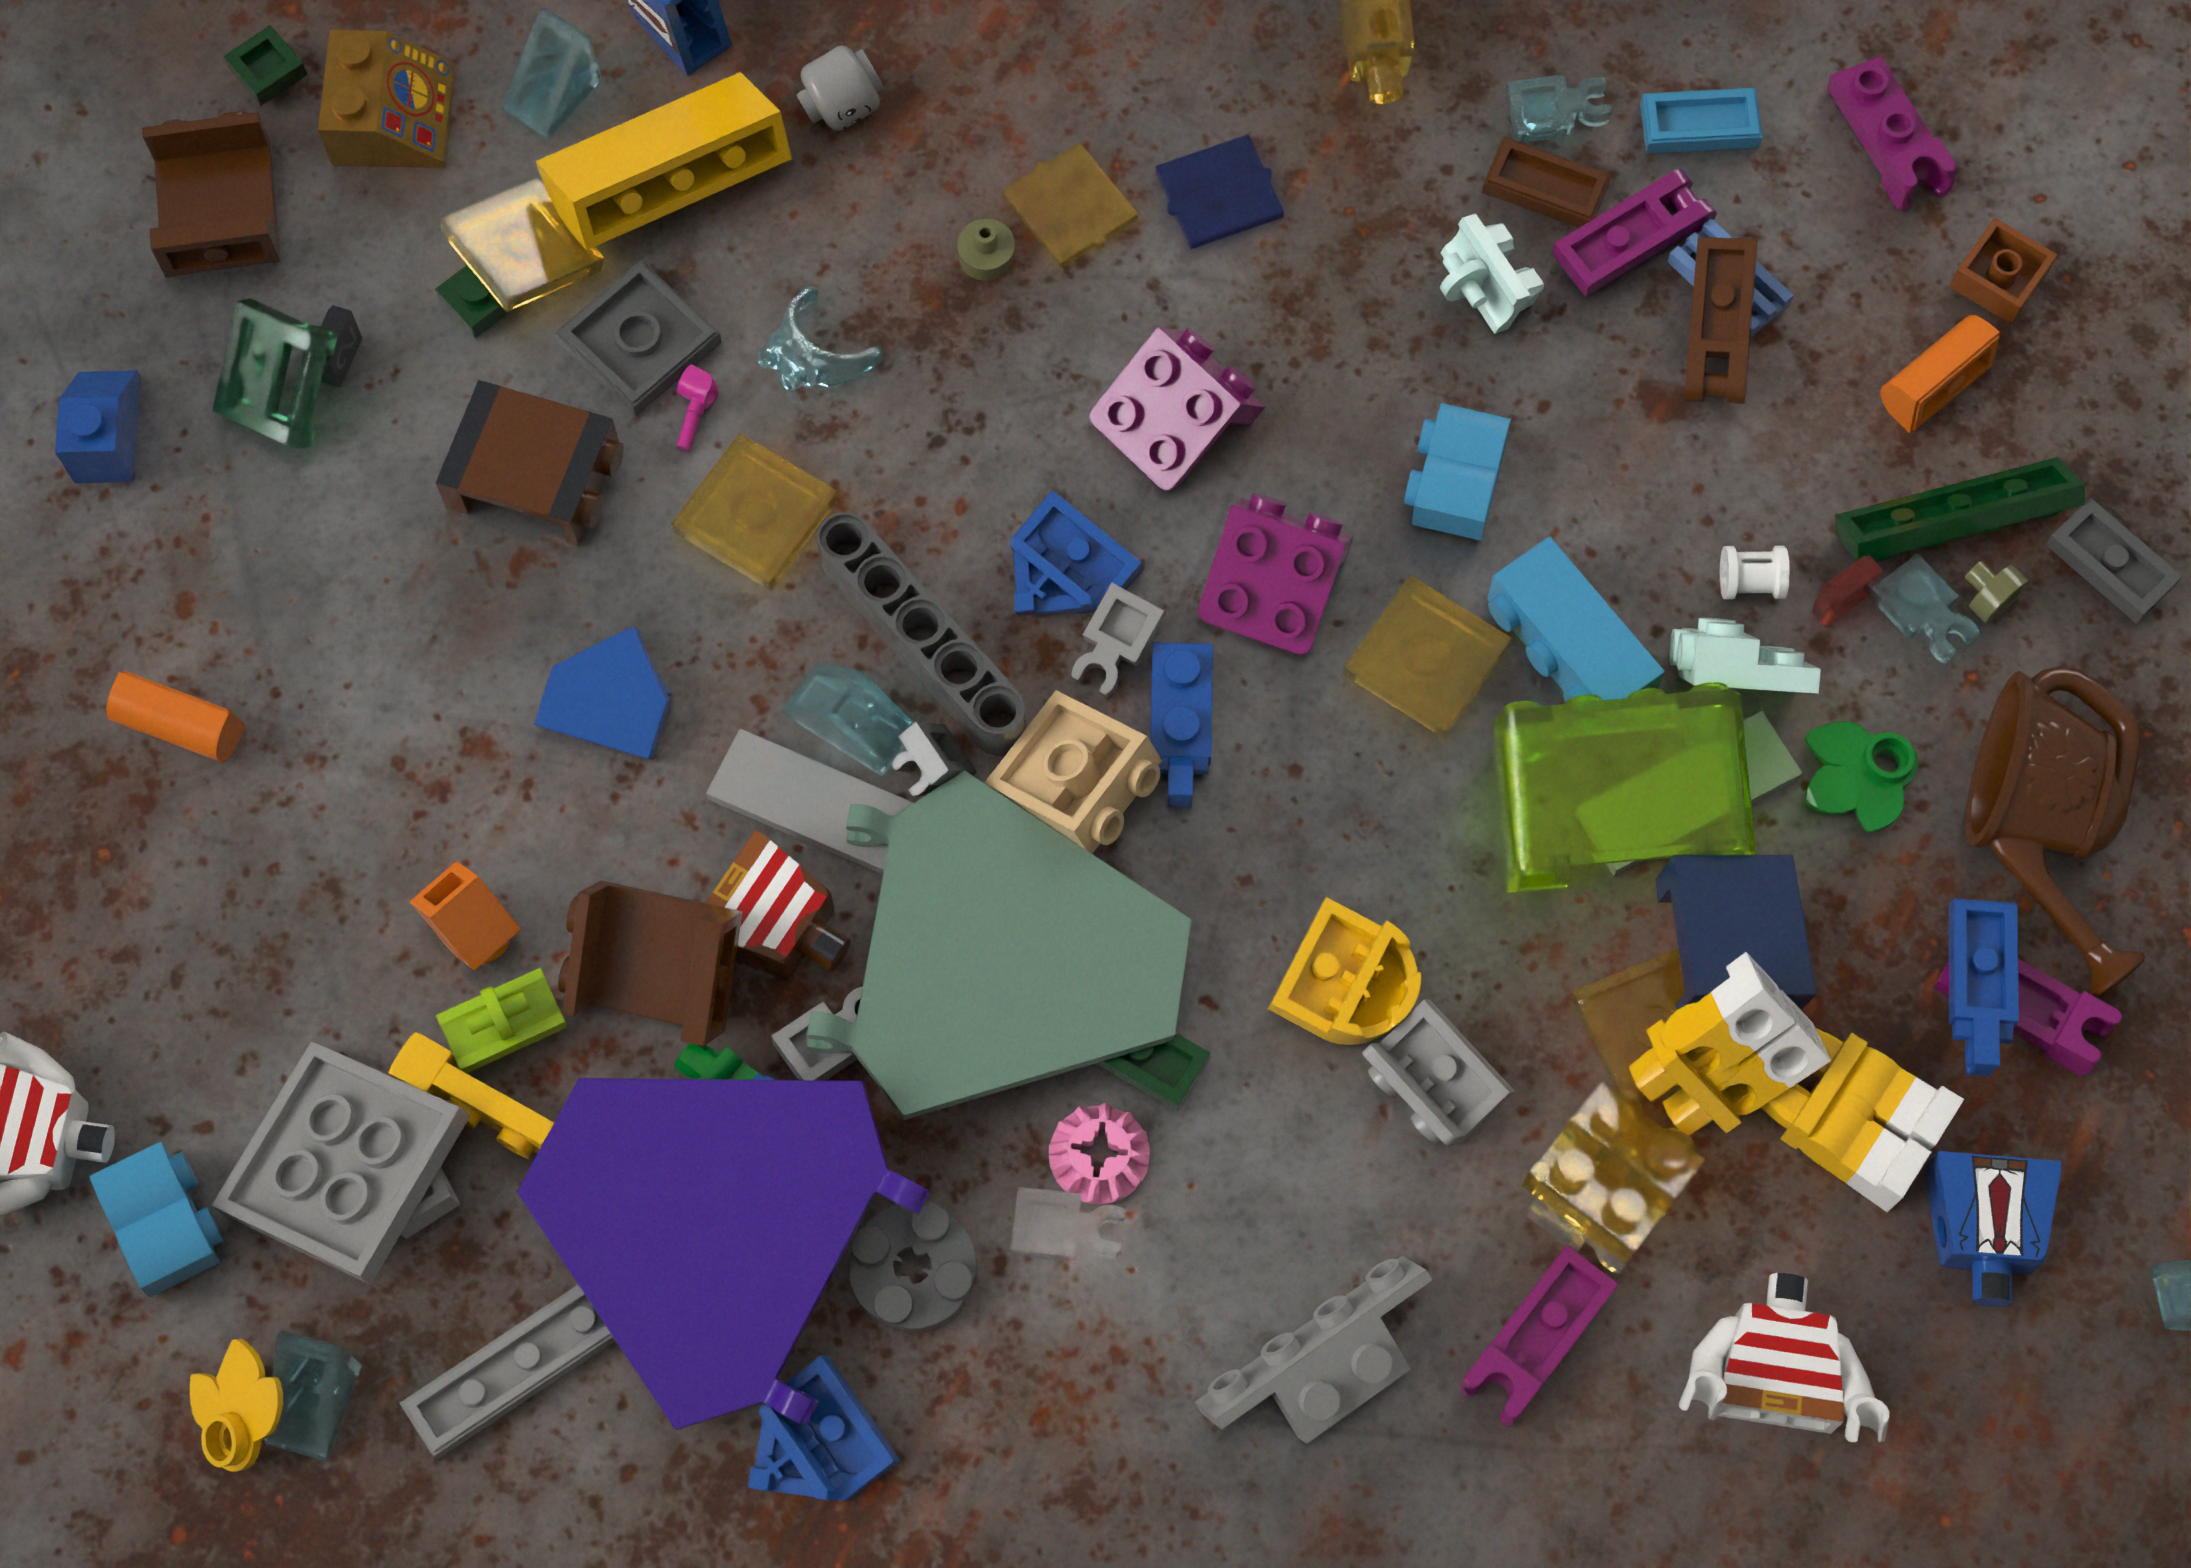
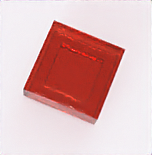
M1870 555L1867 557L1863 556L1822 586L1813 605L1812 613L1827 627L1872 594L1883 570Z

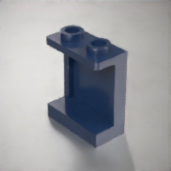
M1673 855L1655 879L1658 903H1672L1685 987L1684 995L1675 1005L1676 1011L1687 1004L1697 1003L1729 979L1730 975L1726 966L1745 952L1778 985L1780 991L1783 990L1802 1011L1816 995L1794 856Z

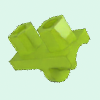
M541 968L499 987L493 988L492 985L480 990L481 995L436 1015L459 1069L465 1073L476 1070L568 1027Z

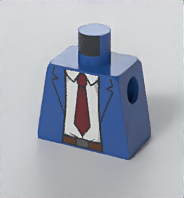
M627 0L636 21L687 76L732 45L719 0ZM676 6L683 11V18L678 14Z
M1938 1151L1925 1166V1181L1939 1262L1945 1268L1972 1270V1302L1974 1304L1990 1307L2011 1305L2012 1274H2032L2044 1263L2060 1181L2061 1161Z

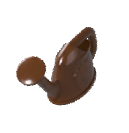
M2058 666L2041 670L2032 678L2018 671L2009 678L2002 689L1981 741L1967 800L1965 817L1966 839L1971 847L1982 848L1989 845L1999 860L2081 951L2091 973L2089 994L2099 998L2129 977L2144 962L2145 955L2140 951H2121L2112 947L2106 940L2102 941L2059 889L2049 874L2044 854L2045 851L2067 853L2074 858L2083 859L2087 855L2097 853L2108 847L2115 840L2127 819L2141 748V732L2135 716L2128 708L2097 681L2078 669ZM2060 690L2070 692L2108 722L2115 732L2116 739L2113 734L2106 730L2100 731L2051 697L2050 694Z

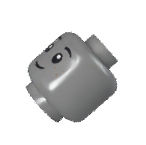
M840 45L802 68L801 80L805 89L797 93L796 96L813 124L824 119L829 128L834 131H842L879 108L880 97L878 92L885 89L863 49L854 53L848 46Z

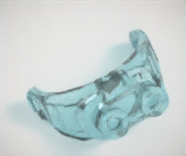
M810 285L801 289L798 295L791 300L788 308L785 310L780 329L770 334L767 344L756 351V358L761 367L766 370L772 368L779 373L782 386L791 392L801 386L810 389L817 385L832 387L846 384L855 379L860 373L867 372L878 365L884 355L883 350L878 345L862 353L839 355L819 349L807 341L797 329L794 318L798 312L809 306L818 295V290Z

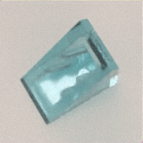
M539 9L501 110L544 138L552 137L602 80L591 36L549 9Z
M822 663L814 665L782 708V713L880 776H883L904 747L899 736L914 723L863 671Z
M281 1330L276 1338L272 1377H278L281 1382L283 1407L279 1423L275 1431L265 1438V1444L327 1461L332 1453L362 1367L344 1347Z

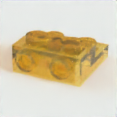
M1601 1082L1570 1119L1561 1135L1530 1170L1521 1186L1626 1264L1684 1191L1705 1159L1695 1152L1694 1142L1685 1132L1677 1128L1663 1129L1643 1114V1106L1634 1094L1623 1089L1612 1091Z

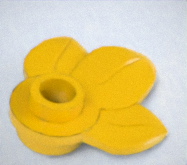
M241 1338L231 1341L217 1377L205 1373H197L190 1376V1405L196 1423L202 1428L201 1443L207 1460L212 1465L223 1467L231 1472L250 1468L258 1458L262 1440L275 1431L281 1417L283 1390L279 1378L265 1377V1369L260 1355Z

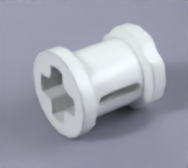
M1723 546L1720 558V588L1723 599H1735L1737 593H1772L1775 599H1786L1790 571L1787 548L1785 546H1774L1772 552H1737L1735 546Z

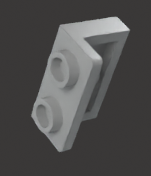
M1423 1000L1380 1043L1370 1044L1362 1052L1363 1056L1372 1064V1067L1368 1070L1372 1080L1389 1096L1394 1098L1399 1094L1415 1111L1410 1117L1412 1123L1434 1144H1438L1440 1141L1447 1146L1462 1144L1515 1093L1513 1088L1431 1000Z

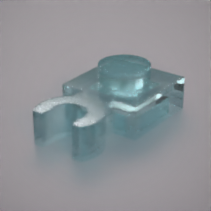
M1564 75L1507 82L1505 95L1515 140L1528 142L1572 136L1575 125L1574 121L1576 120L1593 127L1608 123L1612 113L1611 104L1596 106L1587 100L1604 96L1606 79L1590 77L1581 81L1577 88L1570 89L1566 87Z
M1918 553L1874 586L1869 595V598L1909 640L1923 630L1929 637L1931 653L1944 664L1949 663L1956 653L1953 645L1946 640V634H1956L1962 638L1963 642L1970 646L1975 642L1980 633L1977 625L1969 617L1962 614H1953L1949 610L1954 606L1959 596Z

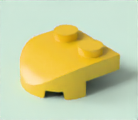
M1326 897L1283 977L1268 1010L1332 1043L1357 1045L1380 1038L1394 1029L1409 1014L1419 995L1421 972H1418L1414 956L1409 948L1411 943L1407 936L1386 920L1380 926Z

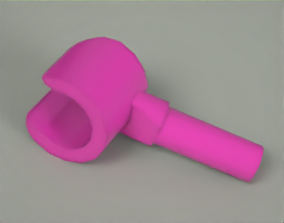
M689 365L686 368L677 386V393L691 400L687 407V413L676 448L686 452L691 450L704 409L710 408L717 400L719 394L718 386L712 375L695 365Z

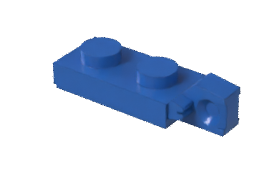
M1152 642L1150 742L1162 760V763L1159 765L1160 774H1168L1167 807L1192 808L1193 774L1208 775V765H1211L1213 644Z
M1953 898L1949 904V1025H1952V1039L1966 1040V1075L1992 1077L1995 1068L2000 1067V1043L2010 1044L2013 1041V1029L2019 1022L2017 903Z

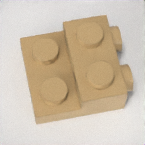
M1055 690L984 783L1093 854L1100 843L1109 845L1118 838L1124 826L1123 813L1136 796L1146 797L1155 789L1160 778L1159 765L1162 763V760L1146 735Z

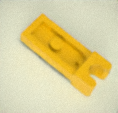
M414 1032L404 1044L388 1072L393 1078L459 1106L470 1116L466 1126L475 1129L479 1121L500 1132L496 1140L501 1145L526 1159H529L533 1151L538 1154L554 1124L549 1119L461 1071L450 1050L417 1032Z

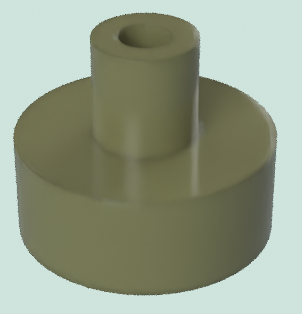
M984 218L969 223L962 229L957 240L959 264L967 275L977 280L991 281L1003 277L1010 271L1015 261V240L1011 230L1002 222L994 219Z
M1980 561L1965 576V579L1979 591L1971 601L1969 608L1985 624H1989L2019 598L2030 584V580L2013 564L1995 574L1983 561Z

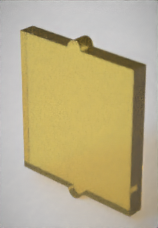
M1080 142L1047 163L1043 161L1037 162L1034 171L1002 190L1003 198L1060 268L1094 247L1102 249L1105 246L1106 239L1138 219V213Z

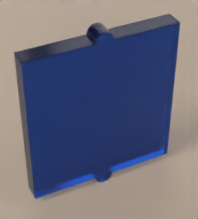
M1249 134L1156 166V174L1169 201L1167 203V212L1169 215L1176 216L1190 250L1284 217V210L1270 182L1272 171L1269 168H1264Z

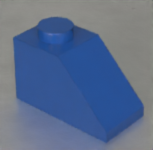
M138 370L78 372L59 398L55 453L74 483L133 481L140 374Z

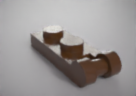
M1698 237L1685 381V401L1704 402V396L1727 397V403L1745 404L1758 253L1757 239ZM1707 358L1729 359L1728 374L1706 373Z

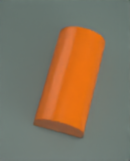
M1975 315L1966 316L1882 386L1880 395L1888 413L1909 433L1916 431L1993 366L2000 332L1981 317Z
M125 670L118 672L107 700L106 713L110 721L221 763L227 761L233 755L246 729L243 725L244 722L229 709Z

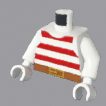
M7 1032L0 1033V1215H7L44 1199L50 1190L66 1189L71 1182L76 1159L106 1163L111 1157L115 1141V1131L112 1125L86 1122L88 1102L75 1090L73 1076L44 1050Z
M1789 1273L1769 1275L1766 1305L1744 1303L1735 1316L1719 1319L1693 1351L1689 1380L1679 1401V1408L1687 1411L1691 1400L1696 1399L1706 1403L1709 1406L1708 1418L1711 1420H1715L1717 1416L1828 1434H1832L1844 1422L1845 1412L1848 1417L1845 1437L1850 1442H1857L1860 1426L1872 1428L1878 1435V1441L1884 1442L1889 1422L1887 1406L1882 1401L1875 1399L1869 1378L1850 1340L1838 1333L1836 1318L1830 1315L1806 1312L1808 1279Z

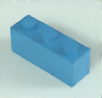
M1550 536L1493 575L1487 597L1489 601L1488 608L1492 617L1502 629L1507 632L1513 630L1526 645V654L1533 667L1545 677L1552 676L1564 691L1563 696L1568 708L1581 722L1589 721L1598 733L1601 734L1657 694L1665 671Z

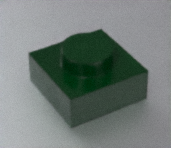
M271 25L224 55L228 68L260 106L308 75L303 62Z
M481 254L435 289L441 303L474 338L478 337L520 305L515 290Z

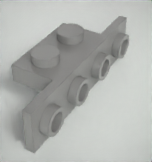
M1404 1256L1398 1259L1385 1260L1377 1264L1366 1274V1281L1345 1296L1340 1295L1330 1298L1318 1306L1313 1313V1319L1293 1333H1283L1268 1341L1261 1349V1355L1241 1370H1230L1217 1377L1209 1385L1208 1393L1195 1401V1405L1200 1413L1222 1430L1272 1394L1296 1436L1304 1443H1309L1411 1370L1383 1323L1381 1316L1431 1282L1432 1279L1426 1269Z

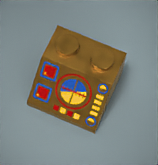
M329 30L318 132L331 165L446 168L456 71L454 63L388 31Z

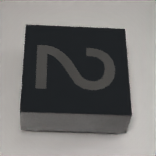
M334 305L328 309L309 351V355L321 382L341 387L361 343L362 335L352 311Z

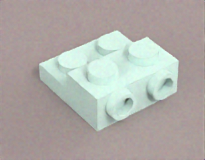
M1699 618L1698 629L1682 628L1672 630L1669 652L1670 665L1677 666L1678 676L1692 685L1819 694L1821 669L1805 662L1804 653L1795 652L1793 648L1760 646V639L1744 633V624H1738L1735 620Z

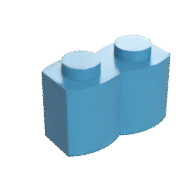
M1444 403L1440 405L1436 420L1425 418L1417 453L1427 455L1423 472L1411 470L1404 498V505L1414 507L1412 525L1482 540L1507 442L1510 418Z
M160 1141L89 1176L140 1289L148 1297L151 1298L221 1263L215 1246L224 1242V1237L210 1209L206 1207L197 1211L189 1190L199 1186L182 1151L172 1156L170 1151Z

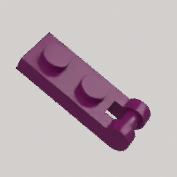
M1676 169L1555 242L1552 256L1584 296L1587 297L1688 234L1699 233L1708 220L1716 218L1717 211L1707 199L1699 200L1691 190L1693 182L1682 169ZM1673 204L1678 213L1672 216L1664 205Z

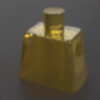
M1339 0V11L1350 79L1355 82L1367 81L1369 99L1373 103L1384 104L1401 99L1404 96L1402 77L1408 74L1414 52L1410 0Z

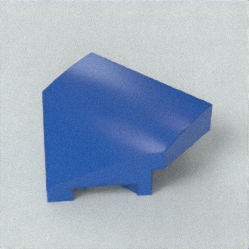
M1053 490L1015 533L1014 537L1010 538L1014 558L1016 587L1014 601L1017 615L1095 612L1111 583L1126 590L1145 569L1141 561Z
M632 626L554 665L548 678L534 725L646 759H654L671 702L669 695L672 692L668 684H664L643 644L645 642L638 628Z
M820 1355L785 1383L820 1401L808 1425L804 1423L799 1424L767 1404H760L759 1415L762 1417L756 1464L755 1467L750 1469L748 1488L815 1497L816 1499L849 1501L899 1464L901 1460L829 1356Z

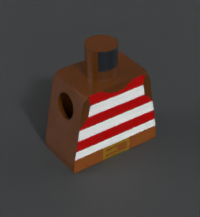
M757 830L753 832L706 901L707 904L743 911L735 961L780 979L788 980L805 956L826 969L834 971L842 962L851 944V939L826 925L835 910L831 892L769 838Z

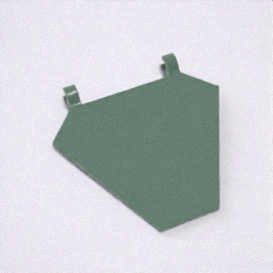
M965 770L895 816L887 815L883 811L868 805L850 804L846 830H848L847 843L863 847L888 844L889 846L857 1020L849 1022L831 1013L811 1012L807 1031V1038H809L808 1050L819 1053L852 1051L903 1120L1174 1040L1191 918Z

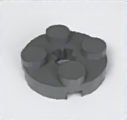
M925 1203L919 1214L900 1204L890 1206L871 1217L864 1227L856 1232L852 1239V1250L848 1263L850 1284L862 1310L876 1322L880 1321L885 1326L897 1328L899 1332L921 1334L945 1326L955 1319L966 1305V1300L972 1293L978 1272L975 1248L965 1227L957 1219L949 1215L939 1204ZM914 1252L917 1258L926 1256L932 1264L931 1270L923 1269V1274L927 1276L926 1279L920 1283L913 1284L908 1275L896 1276L894 1271L895 1265L903 1264L900 1257L904 1254Z

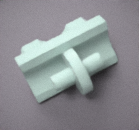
M1477 214L1463 217L1458 224L1459 231L1457 235L1441 251V255L1444 258L1442 262L1450 273L1441 283V292L1449 301H1456L1466 297L1472 308H1478L1494 334L1508 330L1519 312L1535 303L1544 289V283L1534 268L1524 267L1514 271L1507 260L1514 250L1513 237L1503 223L1484 226Z

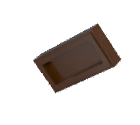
M1504 136L1484 181L1482 193L1580 228L1596 218L1612 175Z

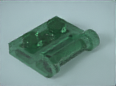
M251 298L236 301L212 411L285 445L303 449L312 447L316 427L311 424L326 357L334 354L338 335L328 328L306 324ZM296 346L303 350L289 414L288 417H285L278 413L292 348Z

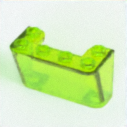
M1720 682L1704 683L1693 687L1690 692L1665 694L1661 689L1649 688L1635 691L1629 694L1627 698L1603 700L1598 695H1580L1570 698L1565 704L1540 706L1539 703L1534 701H1518L1506 705L1503 708V713L1492 721L1490 757L1507 893L1568 887L1570 868L1577 866L1670 858L1673 855H1757L1742 698L1740 693L1728 690L1726 684Z

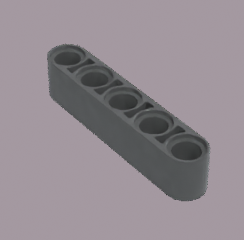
M839 512L827 517L818 529L817 542L822 569L828 579L980 749L987 754L995 756L1006 755L1026 729L1025 703L1019 691L864 519L850 512ZM846 542L859 546L857 551L850 555H839L832 551L837 545ZM882 584H889L898 589L893 595L885 598H878L869 593L874 587ZM921 626L930 627L936 631L931 638L923 641L913 640L907 636L912 629ZM955 669H966L975 674L970 681L964 684L951 683L945 679ZM994 712L1008 713L1014 718L1009 725L1000 728L991 727L983 721Z

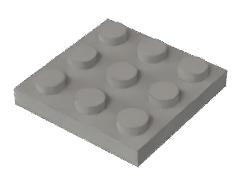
M311 1041L211 1206L222 1215L371 1285L470 1116L459 1106Z

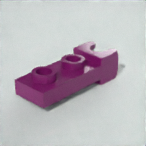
M1882 56L1830 75L1827 90L1882 175L1881 185L1895 207L1902 212L1909 210L1911 205L1909 196L1915 190L1917 182L1927 184L1933 193L1939 197L1946 196L1955 182L1956 164L1940 138H1933Z
M2018 959L2019 1022L2014 1027L2013 1034L2046 1051L2044 1053L2045 1057L2077 1075L2089 1074L2100 1060L2101 1053L2095 1046L2089 1044L2084 1039L2082 1031L2090 1032L2098 1037H2106L2122 1020L2120 1011L2086 991L2080 994ZM1949 960L1933 986L1934 989L1948 997Z
M1566 1244L1495 1339L1466 1374L1459 1386L1460 1391L1465 1396H1473L1486 1383L1497 1382L1503 1385L1508 1393V1402L1500 1415V1422L1506 1427H1512L1619 1284Z

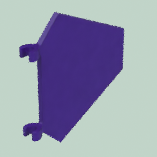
M579 1078L517 1193L674 1429L680 1430L761 1403L769 1405L777 1412L799 1424L804 1423L808 1425L820 1401L797 1388L781 1382L779 1379L780 1373L875 1195L882 1194L888 1199L919 1214L931 1191L889 1170L865 1084L862 1081Z

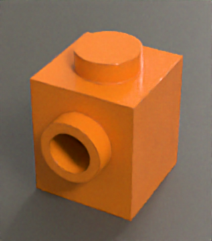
M455 861L409 901L451 953L474 971L480 965L490 963L500 957L508 948L510 939L521 930L480 877L458 861Z

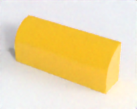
M739 72L535 162L547 193L562 221L586 250H589L787 162L792 157L781 111Z

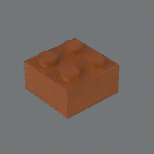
M1994 217L1957 269L1950 288L2008 323L2013 324L2050 271L2058 254Z

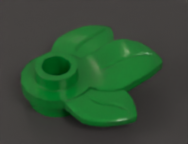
M1837 721L1824 724L1807 733L1805 736L1806 744L1824 765L1818 769L1809 783L1805 803L1810 808L1827 815H1844L1855 811L1859 823L1867 833L1882 830L1894 823L1904 808L1903 788L1911 783L1918 770V756L1913 745L1900 734L1881 732L1872 735L1863 727L1851 721ZM1878 757L1891 759L1896 766V770L1892 772L1881 770L1876 765L1875 759Z

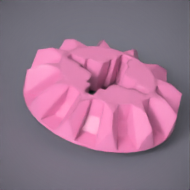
M1106 1102L1098 1106H1079L1072 1114L1058 1122L1049 1144V1163L1055 1180L1066 1193L1085 1203L1109 1204L1127 1197L1141 1184L1149 1167L1150 1147L1146 1131L1134 1119L1131 1112H1124L1110 1106ZM1099 1130H1105L1108 1148L1118 1151V1154L1121 1155H1117L1116 1158H1106L1104 1167L1100 1168L1099 1177H1093L1094 1167L1091 1166V1156L1082 1154L1081 1150L1082 1147H1092L1095 1137H1099Z

